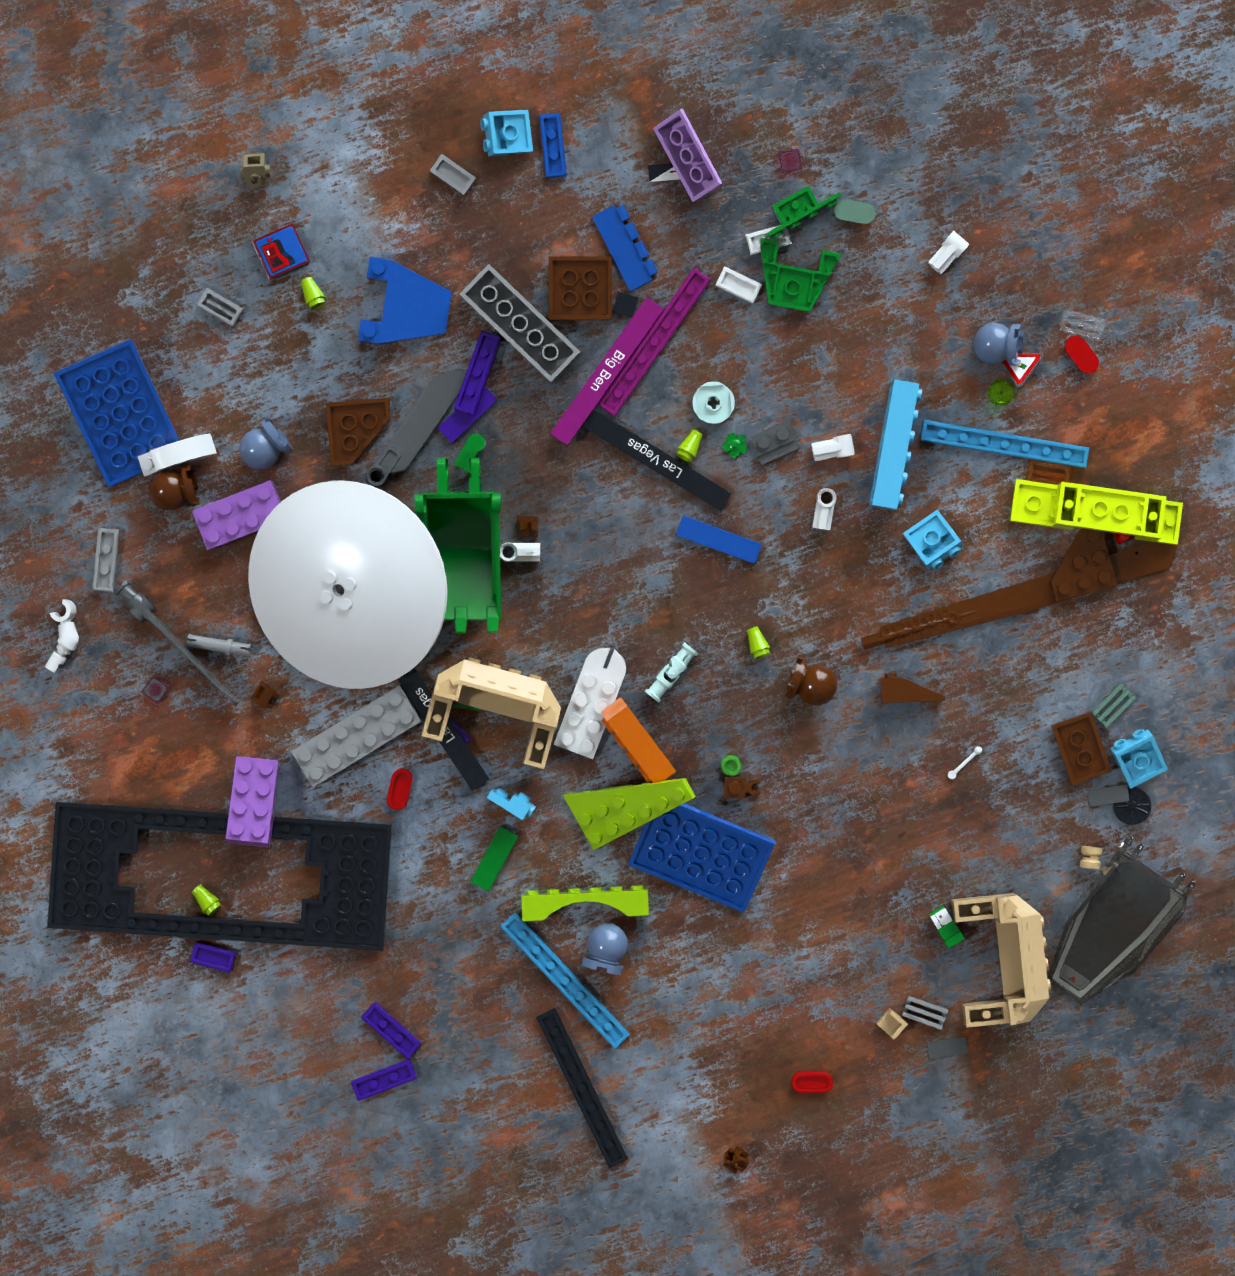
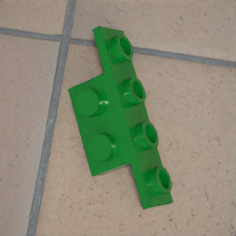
M807 186L773 205L771 208L781 225L764 235L765 239L769 237L775 239L784 234L783 229L789 226L793 229L802 224V218L807 216L808 219H811L820 213L818 209L824 206L826 209L838 203L836 199L841 196L840 192L818 203L810 187Z

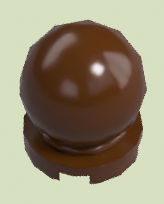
M191 464L181 466L180 472L174 469L163 470L156 473L150 480L148 493L152 502L157 507L163 510H176L182 507L186 501L189 502L190 506L200 505V498H196L195 491L199 489L194 470H191Z
M798 657L796 660L797 665L791 673L785 696L793 699L795 694H799L801 699L810 705L819 706L828 703L837 692L838 683L836 676L826 666L818 664L807 666L806 659Z

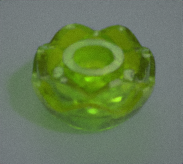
M996 380L991 383L987 390V395L992 404L1005 406L1012 400L1014 390L1009 382Z

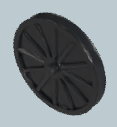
M1127 787L1130 801L1113 803V810L1116 817L1123 823L1136 825L1145 821L1149 816L1151 800L1142 789L1137 787L1130 789V787Z

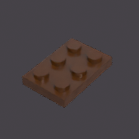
M1091 712L1050 725L1071 785L1112 771Z

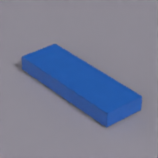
M560 113L539 115L546 179L567 177Z

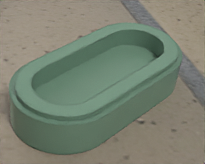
M847 199L839 200L833 210L838 220L862 225L870 224L876 215L875 209L871 204Z

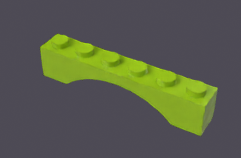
M632 885L631 889L622 890V886H611L610 890L601 891V887H590L589 891L580 892V888H569L568 892L559 893V889H548L547 893L538 894V890H527L526 894L521 896L523 921L545 920L551 913L561 907L578 902L606 904L620 910L627 916L649 915L648 888L643 889V885Z

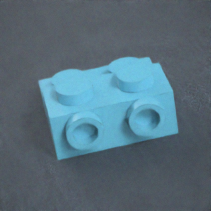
M528 110L495 111L483 115L484 118L481 119L480 125L481 130L485 131L486 139L483 140V149L485 152H488V157L533 152Z
M938 510L903 533L928 571L932 568L934 570L940 568L944 564L943 560L947 557L954 558L959 555L963 547L959 537Z
M1148 729L1137 730L1133 733L1132 738L1117 740L1114 743V747L1110 748L1130 789L1168 770L1157 743Z
M500 788L490 791L487 796L489 800L521 820L525 816L529 818L536 807L533 803L529 802L531 798L522 792L519 795L514 793L512 798L509 799L507 798L509 794Z

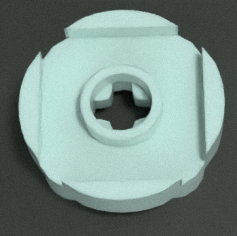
M707 382L697 389L692 405L695 414L700 420L708 424H718L729 418L734 410L735 400L733 393L720 382ZM711 397H715L716 401L720 402L719 405H716V409H712L711 405L707 404V401H711Z

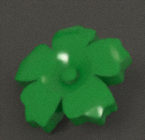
M734 433L728 434L727 442L722 444V449L726 452L730 451V457L734 459L740 453L745 454L748 451L746 448L747 444H743L746 441L744 435L738 434L736 437Z

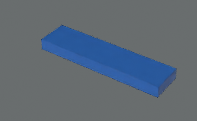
M684 515L676 532V535L753 564H755L762 545Z

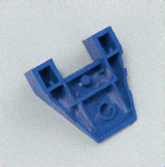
M370 257L367 279L387 283L382 322L361 320L358 341L360 343L381 346L446 334L452 292L390 259Z

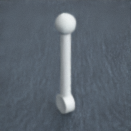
M979 746L975 747L974 752L954 771L948 772V777L954 779L956 774L969 761L982 753V748Z

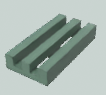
M1120 683L1091 713L1107 728L1136 697ZM1122 690L1123 693L1099 715L1098 712ZM1128 696L1129 698L1105 721L1104 718Z

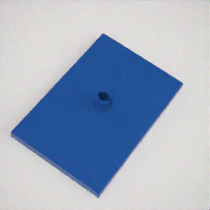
M132 338L54 372V376L108 487L142 473L138 456L161 446L180 441Z
M682 804L645 823L628 865L744 913L776 841L687 804Z

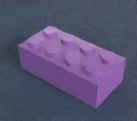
M269 480L195 509L192 513L207 550L211 551L257 533L267 516L281 503L274 482Z
M236 756L226 832L228 844L270 848L280 773V763L278 760Z

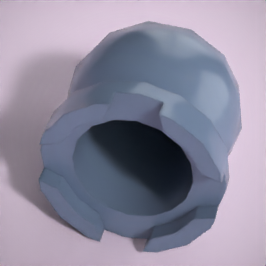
M987 323L980 327L975 333L973 340L976 355L986 363L999 364L1008 360L1010 366H1019L1021 360L1017 359L1018 353H1023L1024 332L1019 331L1023 325L1012 324L1011 328L1008 329L1005 325L999 323Z
M268 416L261 421L262 428H254L248 431L240 440V456L243 462L253 469L269 468L277 462L280 452H284L287 455L294 450L282 431L275 429L273 426L274 422Z
M614 924L598 925L587 938V949L590 955L583 956L582 966L596 970L597 966L606 968V973L621 975L624 967L619 965V961L625 957L628 951L626 934L620 927Z

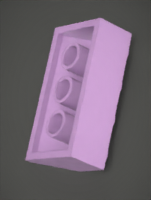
M683 108L653 128L692 202L708 197L722 187V181Z

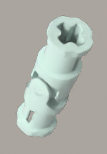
M685 642L682 644L683 647L678 654L672 656L669 664L664 666L656 676L657 680L649 689L645 690L658 703L661 701L660 698L665 691L671 689L680 677V674L687 669L686 665L690 660L698 655ZM664 673H666V675L673 680H666L664 678Z

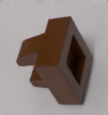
M517 516V537H538V516Z
M261 681L251 699L262 708L272 709L273 705L269 703L271 697L278 699L279 694L268 684Z

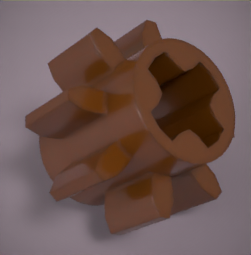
M739 1146L735 1149L729 1148L724 1154L725 1163L723 1165L734 1174H736L737 1170L743 1172L749 1164V1153Z

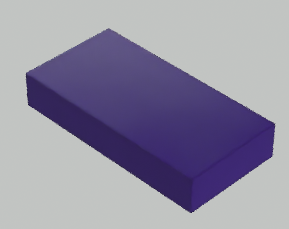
M196 941L190 962L231 973L236 952Z

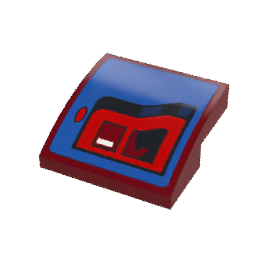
M293 224L252 241L269 280L310 263Z

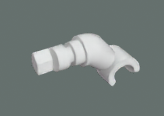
M67 599L62 600V604L66 607L64 616L61 617L58 612L50 613L55 621L60 622V625H58L57 651H53L45 665L48 670L54 673L59 664L64 665L67 660L66 655H70L72 650L75 651L79 641L74 622H71L76 615V606Z

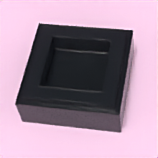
M618 291L612 312L632 318L638 297Z

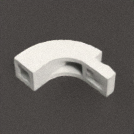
M204 434L150 450V452L138 456V460L145 477L173 466L204 459L217 454L211 434Z

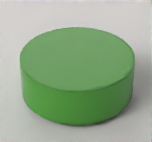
M728 755L722 759L720 767L725 775L735 776L741 771L742 765L736 756Z

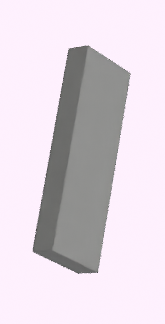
M98 528L92 590L114 592L120 530Z

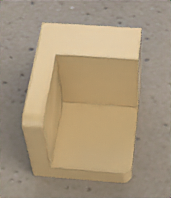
M891 1008L876 1023L893 1040L908 1025Z

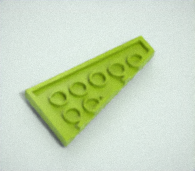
M686 778L665 780L657 783H642L641 785L610 787L594 791L587 790L578 793L571 792L563 795L593 850L696 797Z

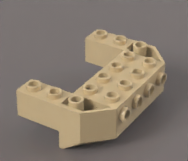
M470 657L468 660L464 659L437 675L421 737L442 742L452 703L457 702L533 723L522 764L539 769L545 768L561 707L547 682L541 681L542 677L529 674V677L523 676L521 671L510 668L509 671L501 670L500 665L489 663L488 666L480 664L481 660Z
M1015 893L951 899L953 920L955 922L995 918L1004 999L963 1003L964 1025L968 1028L1006 1023L1017 1025L1030 1022L1048 1001L1049 992H1051L1050 979H1047V971H1049L1048 959L1045 958L1044 952L1047 949V945L1042 933V929H1044L1043 916Z

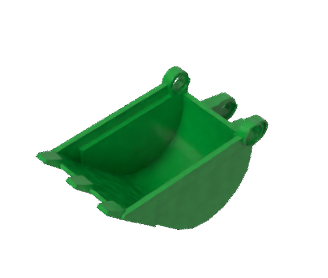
M437 458V492L415 494L414 503L415 513H417V517L431 534L444 564L447 580V607L444 621H455L456 633H466L467 621L487 620L488 633H498L502 607L499 520L501 493L481 491L480 458H469V491H449L448 458Z

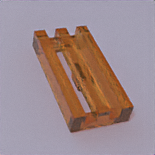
M1029 460L1026 481L1054 485L1061 483L1059 481L1031 477L1033 473L1064 478V482L1069 483L1071 466ZM1033 465L1066 470V473L1061 474L1033 469Z

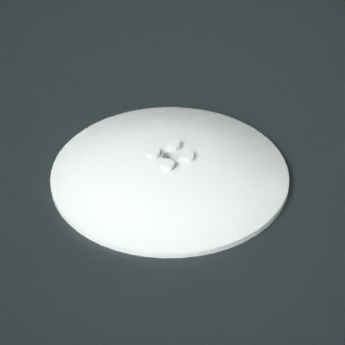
M327 481L307 486L291 494L271 511L254 540L250 554L248 581L250 597L257 620L264 634L278 653L288 663L312 679L324 684L348 689H364L384 685L411 671L424 659L436 642L445 619L447 607V580L440 552L421 520L405 504L385 491L352 481ZM337 584H340L341 586H343V588H344V594H343V595H340V594L337 593V591H336V585H337Z

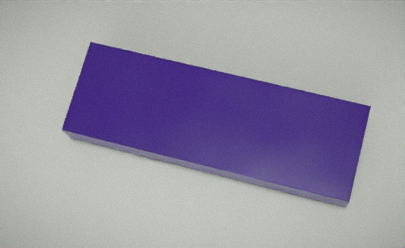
M485 387L474 417L455 411L438 429L451 443H454L497 401L496 397Z
M376 1001L361 1016L369 1026L406 1059H409L422 1044Z
M409 1058L351 1081L357 1100L360 1101L417 1079V1076Z

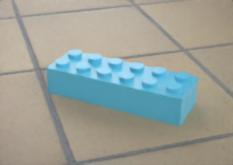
M894 379L890 384L869 507L894 511L902 506L904 494L900 493L901 486L905 485L907 480V473L904 472V468L910 462L911 452H908V446L913 443L915 431H911L912 424L917 422L918 410H915L916 403L920 402L922 389H919L918 383Z

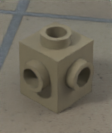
M265 153L244 154L240 175L241 179H245L246 188L267 186L268 178L271 177V167L266 165Z

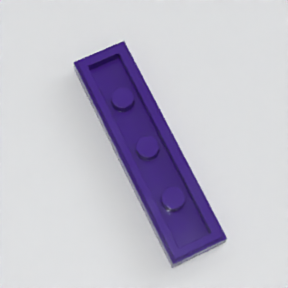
M481 331L454 406L455 411L475 416L502 340L500 336Z

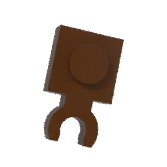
M724 777V798H745V792H749L754 796L760 795V791L752 790V785L760 784V781L754 779L749 783H745V777Z

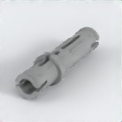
M192 634L188 635L187 647L223 652L229 656L235 654L250 657L251 644L233 642V639L226 641Z

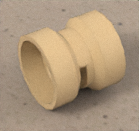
M1081 846L1083 857L1080 860L1079 867L1100 869L1101 862L1099 858L1102 855L1103 848Z

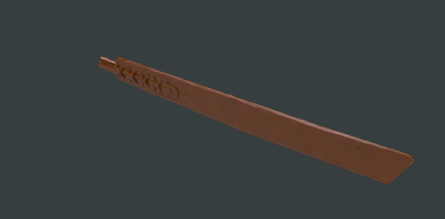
M1149 541L1109 555L1117 584L1170 568L1178 544L1171 545ZM1054 572L880 626L879 633L862 637L861 643L864 650L883 644L885 648H890L1029 612L1071 598L1055 601L1050 580L1053 574H1055Z

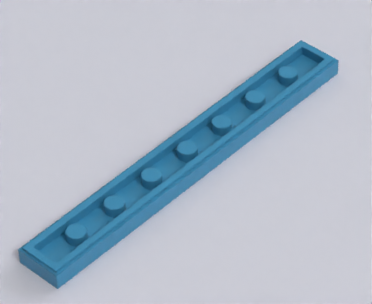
M923 420L920 441L1084 469H1086L1089 447Z
M516 912L500 926L614 1049L630 1036V1033Z

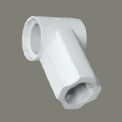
M955 231L941 244L942 247L928 262L940 274L969 246V243Z
M851 434L811 443L814 461L855 455Z
M829 488L819 490L816 495L813 528L831 529L836 494ZM824 492H829L832 495V500L828 504H824L821 501V494Z
M504 543L500 547V559L504 562H540V543ZM511 547L514 550L513 557H504L502 554L503 548Z

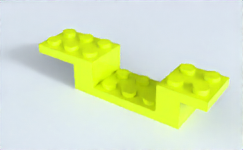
M1016 479L1010 522L1073 530L1077 527L1133 535L1136 540L1177 545L1183 503L1166 501V496L1068 482L1054 485Z

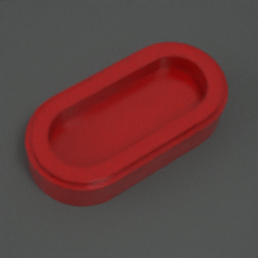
M1080 336L1068 338L1064 344V349L1077 368L1085 374L1096 371L1099 366V359L1086 341Z
M405 768L396 770L391 778L387 804L394 810L403 809L408 803L413 776Z
M799 1071L792 1076L791 1085L798 1093H826L833 1087V1078L825 1071Z

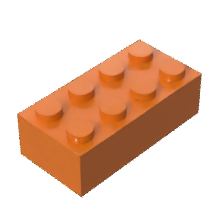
M621 697L601 711L604 717L601 721L611 735L616 733L613 737L623 751L628 749L626 754L635 767L640 765L638 770L648 783L651 781L653 783L664 781L676 772L672 764Z

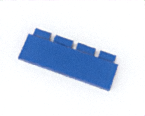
M613 205L592 216L630 292L652 281L651 276L658 273L652 259L643 262L642 259L648 257L649 253L642 240L635 244L633 243V240L640 236L633 222L624 225L623 222L630 219L624 205L618 208Z

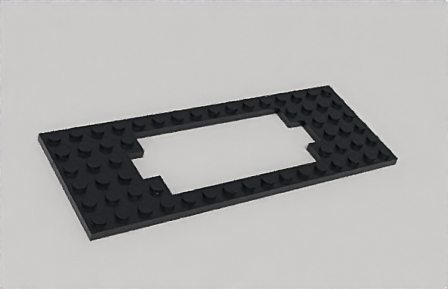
M56 802L47 928L383 951L392 824L274 816L271 838L306 840L305 865L321 866L319 899L303 898L301 923L134 912L135 887L119 886L121 853H138L139 829L226 835L229 813Z

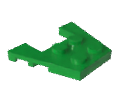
M760 238L759 243L767 304L810 312L841 254L822 250L818 271L777 264L776 257L779 241Z

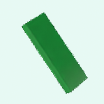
M500 826L470 882L489 892L518 835Z

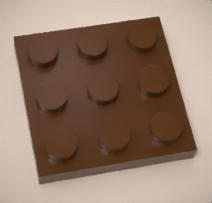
M612 256L549 257V320H612Z

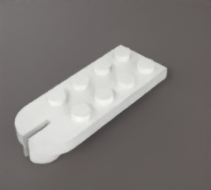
M610 648L595 649L587 656L554 742L556 746L591 759L594 758L605 729V725L601 721L604 718L601 711L616 700L626 673L625 660L615 649L608 667H603Z

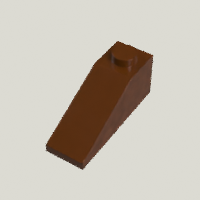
M885 673L884 678H879L880 703L945 701V696L903 677H897V673Z

